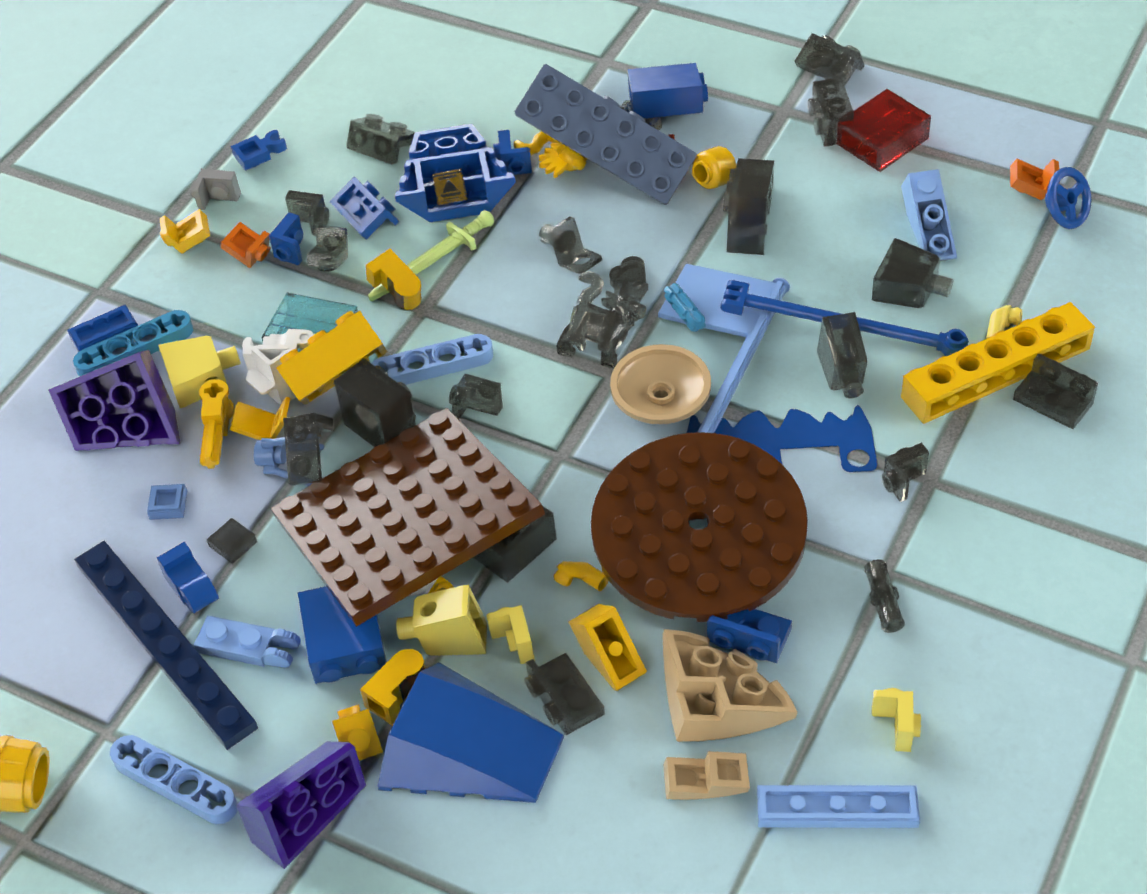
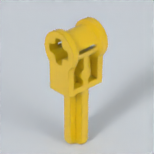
M220 379L209 380L199 389L200 399L202 400L201 419L204 425L200 464L207 466L208 469H213L215 465L220 463L223 436L228 435L229 419L233 416L235 410L234 403L228 398L229 387L225 381Z

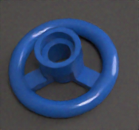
M1063 167L1057 170L1050 179L1045 196L1046 206L1053 219L1066 229H1075L1081 226L1088 218L1092 199L1086 178L1079 170L1073 167ZM1065 176H1070L1077 182L1072 188L1068 189L1059 184ZM1081 194L1082 206L1080 213L1076 217L1075 205L1077 197ZM1066 211V218L1061 212Z

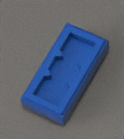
M125 304L74 326L67 331L79 352L134 328L138 324Z

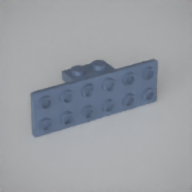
M544 64L515 109V116L660 203L667 205L696 159V152L645 123V119L633 111L628 113L623 110L612 98L608 96L603 98L548 64Z

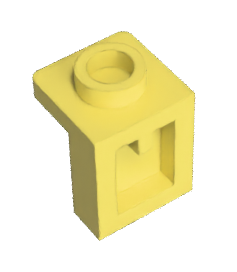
M522 605L503 607L486 615L492 639L506 636L510 652L517 650L520 664L535 661Z

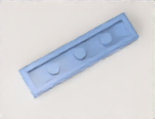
M757 785L758 827L919 828L920 816L917 785Z

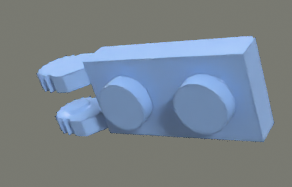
M207 615L196 638L194 647L198 653L263 667L264 665L289 668L293 657L289 652L281 649L278 650L273 648V646L297 649L301 638L297 633L286 631L285 629L278 628L275 630L273 628Z

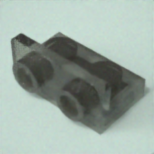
M811 33L794 60L797 67L845 87L855 69L862 71L865 66L860 51L851 45L844 47L837 44L834 39L827 35L820 37Z
M1037 354L1034 358L1031 372L1014 391L1013 400L1074 429L1092 407L1098 382L1055 360Z
M567 653L538 667L534 659L526 662L528 676L524 678L528 691L534 698L540 697L545 704L543 705V710L547 719L553 726L558 724L565 735L605 715L603 704Z

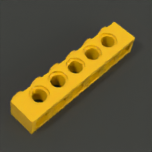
M1071 302L1060 307L1051 308L1042 315L1024 320L1019 325L1008 330L999 331L983 341L969 344L958 352L949 356H942L933 363L911 370L903 375L901 398L919 420L925 424L1089 350L1095 326Z

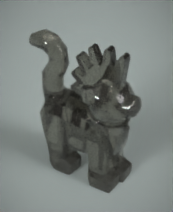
M584 272L579 275V281L591 284V286L584 289L579 295L576 306L572 310L570 323L565 327L557 342V354L572 358L576 352L573 345L578 350L584 351L586 340L598 343V350L601 351V365L614 369L617 365L616 350L624 342L635 322L646 316V306L640 304V301L648 291L649 286L648 283H645L639 288V280H635L629 288L628 279H624L620 288L617 283H613L614 293L606 291V298L601 299L602 305L607 308L604 309L591 304L602 292L604 285L602 278L595 272Z

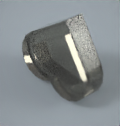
M637 256L623 259L620 266L610 270V285L617 290L646 289L644 261Z

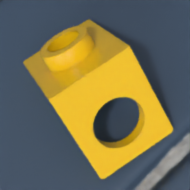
M284 398L276 414L237 402L230 430L257 440L277 438L286 422L291 398Z

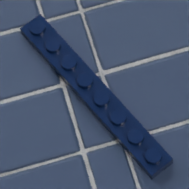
M105 540L74 559L80 571L226 750L258 729L254 718Z

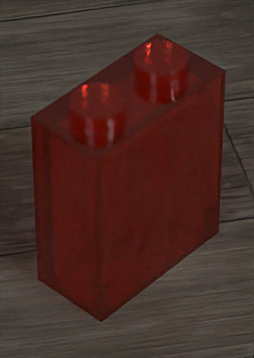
M885 89L838 121L836 144L881 172L929 139L931 115L889 89Z

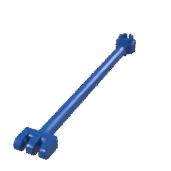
M735 280L727 282L720 305L722 311L741 316L744 306L932 346L936 347V350L941 351L945 356L964 349L968 346L969 342L966 334L960 329H952L946 333L934 334L748 294L750 284Z

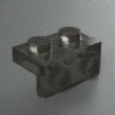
M842 78L813 81L812 98L808 99L809 115L815 117V134L821 136L824 147L836 145L837 122L854 119V112Z
M366 114L364 118L350 120L346 147L375 159L396 164L400 147L411 145L415 132L408 130L407 125L403 123H388L383 121L382 116Z

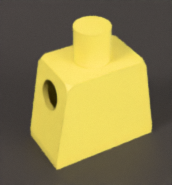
M201 336L158 345L179 408L201 400L199 389L205 382L213 379H220L226 382L223 370L241 364L235 346L216 352L210 336Z
M469 584L417 596L414 599L413 616L398 618L396 621L398 638L400 640L418 638L425 653L430 656L486 654L487 621Z

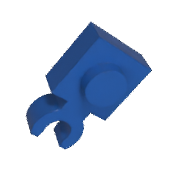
M277 130L268 132L262 139L255 135L231 146L233 156L245 171L271 160L270 153H281L287 149L285 139H280Z

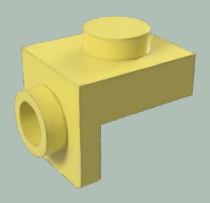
M896 688L874 690L871 708L872 716L894 717L895 751L911 752L913 737H920L921 714L914 713L913 691H901Z

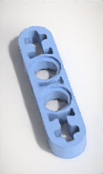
M474 334L378 358L369 366L371 383L377 389L385 390L488 364L493 358L492 341L486 335ZM445 354H453L455 356L451 361L444 362L439 360ZM413 362H422L424 364L419 369L413 370L408 368V365Z
M123 736L118 738L111 746L110 757L116 769L127 777L210 823L224 824L235 816L237 812L236 804L238 803L232 789L224 783L137 736ZM135 751L141 763L139 765L138 761L131 756H126L123 759L122 755L125 752L131 754ZM155 765H168V770L163 776L159 778L149 777V772ZM188 780L198 782V787L193 793L183 795L178 792L180 785ZM208 793L210 799L219 803L224 799L226 805L224 807L217 805L213 809L211 802L205 797Z

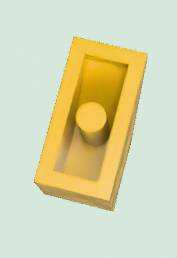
M597 604L569 621L584 654L614 690H619L647 672L615 607Z

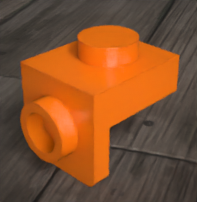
M1017 158L1010 166V187L1042 201L1046 196L1051 177L1059 170V161L1052 159L1042 170Z
M239 222L221 241V249L251 268L257 260L261 262L268 255L271 249L269 246L270 234L263 231L261 235H258Z

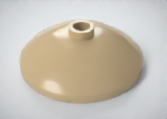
M650 345L630 352L617 363L610 380L611 394L618 408L629 417L649 424H670L691 417L705 405L711 391V376L706 364L693 352L674 345Z

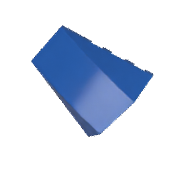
M473 124L415 132L408 152L409 160L405 162V173L400 178V189L396 191L395 201L428 222L480 215V212L483 210L491 212L516 183V180L512 173L506 171V165L502 160H497L494 150L486 146V140ZM461 175L466 199L439 204L434 180ZM447 181L441 199L462 196L453 184Z
M438 662L419 672L388 734L377 787L381 791H392L393 788L410 789L411 793L427 794L428 790L449 792L450 796L465 797L466 794L484 795V799L536 803L562 744L564 735Z

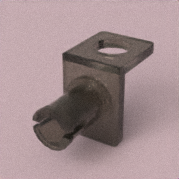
M571 216L555 226L546 224L539 231L540 241L553 246L559 266L577 274H583L603 260L600 254L583 247L575 218ZM583 258L590 259L588 262L584 264H574L576 261Z

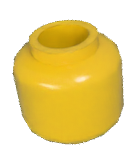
M722 146L712 147L697 154L692 166L694 179L707 189H715L728 184L734 179L737 170L733 154Z

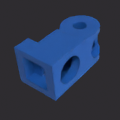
M185 541L157 557L165 579L183 604H186L193 614L219 599L212 582L193 557Z

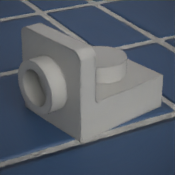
M201 169L197 179L191 185V195L195 198L197 207L200 210H205L209 199L238 201L241 195L236 173L233 171Z

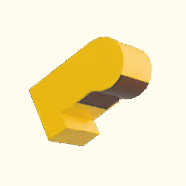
M391 248L366 264L367 281L374 288L382 284L394 296L398 307L404 310H412L420 305L422 300L420 279Z
M414 649L400 650L360 689L365 708L392 726L401 710L400 705L407 698L419 672L426 669L423 656L419 651Z

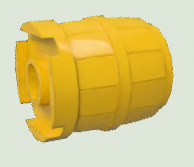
M10 735L0 736V812L27 813L31 809H37L41 804L48 782L50 758L48 749L42 747L40 743L14 738V736Z

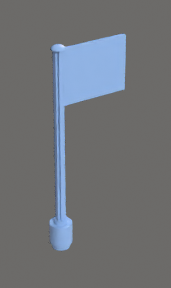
M685 264L675 283L683 289V292L687 294L705 317V328L746 337L698 432H715L775 312L744 306L742 316L722 311L720 305L727 282L735 280L749 283L748 294L782 300L784 294L790 290L789 282L784 278H776L770 282L691 264ZM665 300L658 312V318L686 324L673 309L672 304Z

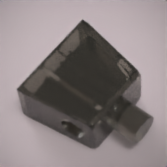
M894 238L874 276L872 300L922 308L925 306L931 293L948 297L954 279L938 275L940 265L938 255Z
M851 312L822 317L817 354L829 389L833 391L842 389L844 397L856 398L864 392L862 384L867 367V356L856 313Z

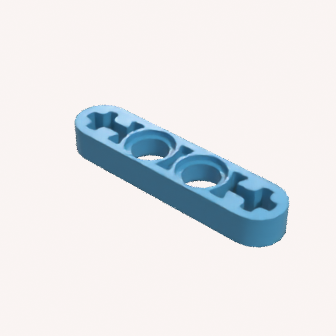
M183 310L170 311L79 351L73 359L78 376L80 377L141 351L149 349L150 353L153 354L160 351L158 346L160 344L185 340L193 333L190 316ZM147 335H156L151 341H141ZM117 348H127L122 354H111Z

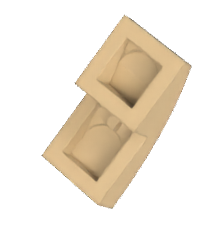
M708 751L705 759L666 757L663 764L666 799L717 798L745 793L750 789L746 753Z

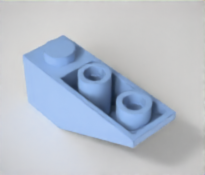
M939 169L908 173L901 188L907 216L925 263L956 259L957 254Z

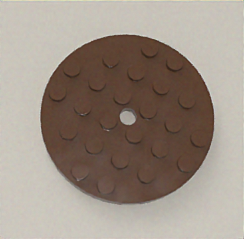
M696 432L658 439L640 447L619 462L607 475L596 495L591 515V535L594 552L604 575L614 588L630 602L646 611L674 620V617L677 616L697 618V622H707L712 615L728 619L727 615L745 609L749 611L754 610L774 597L789 582L796 572L805 551L808 519L806 505L798 484L789 471L775 457L760 447L736 437L717 433ZM705 518L708 526L704 529H694L689 525L690 520H704Z

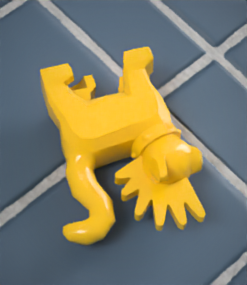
M542 131L534 136L530 144L523 143L520 140H515L513 143L514 149L528 147L530 149V156L540 152L547 142H551V148H545V154L539 155V168H546V174L553 172L554 178H557L565 170H583L588 160Z

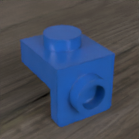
M498 131L499 143L493 144L497 160H502L506 165L508 173L513 175L530 174L532 172L530 149L528 147L512 149L510 131Z

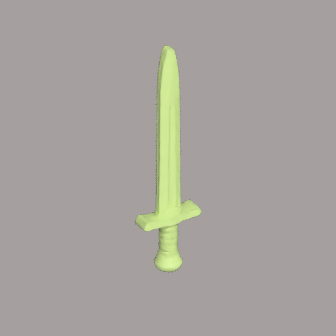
M483 210L473 222H470L463 228H459L452 222H447L446 227L449 236L407 264V266L417 275L462 244L467 245L470 250H475L477 248L475 239L471 236L483 228L492 227L494 224L493 215L489 211ZM380 284L368 294V298L370 301H374L389 293V291Z

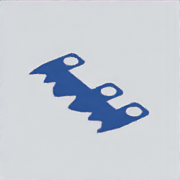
M859 405L854 408L853 415H850L847 420H842L832 412H827L822 422H819L809 413L798 409H790L779 428H775L763 412L758 410L744 416L735 427H732L725 418H721L714 432L750 442L768 452L781 464L780 449L839 446L843 470L847 472L873 471L877 468L872 428ZM695 415L690 417L687 433L698 432L702 424ZM853 450H863L869 455L870 460L866 465L857 467L848 462L847 456Z

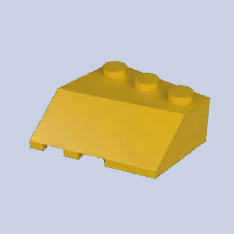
M348 311L335 321L337 326L328 333L324 329L317 332L307 340L310 344L300 352L295 348L279 359L282 364L276 367V369L297 399L304 405L338 385L343 380L341 374L344 372L351 375L363 369L370 362L368 357L374 353L378 358L388 353L361 311L355 314L352 311Z

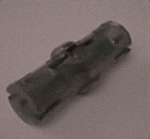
M880 559L872 560L864 566V572L867 575L871 589L869 593L870 602L877 609L881 629L886 633L899 631L905 626V621L902 618L897 601L899 599L898 589L892 585L887 563Z

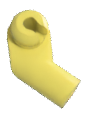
M1005 305L994 310L990 315L986 339L999 331H1004L1005 327L1010 326V324H1020L1022 321L1021 308H1012L1011 305Z

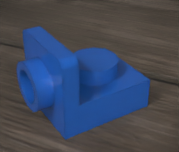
M288 212L270 233L269 238L275 258L283 262L300 265L302 256L299 245L303 239V230L299 215Z

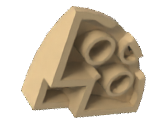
M664 629L662 635L665 682L670 715L677 742L708 741L751 734L796 718L798 712L785 689L777 680L769 683L759 674L756 661L736 649H733L728 654L711 647L708 637L690 632Z

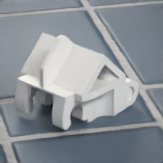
M288 329L284 334H270V336L263 337V344L254 346L251 337H246L242 344L243 357L248 370L246 382L261 395L268 394L280 405L285 397L291 398L290 401L295 399L296 396L276 367L282 364L279 359L295 348L303 350L310 344L307 340L313 336V332L303 329Z

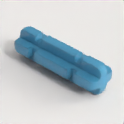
M677 283L666 286L664 288L665 299L672 304L673 309L686 322L687 327L692 332H697L699 329L703 330L706 326L705 317L687 294L683 292V289Z

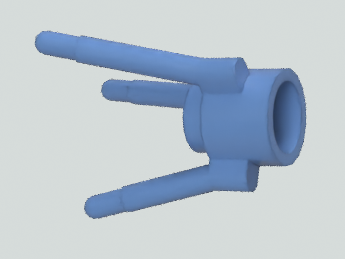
M313 433L274 439L262 438L256 441L254 462L257 466H264V474H275L310 486L315 480L278 468V466L286 463L288 452L323 450L324 445L311 443L293 444L315 440L316 435Z

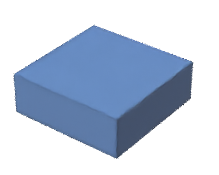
M185 484L151 486L147 509L149 519L184 518L187 498Z

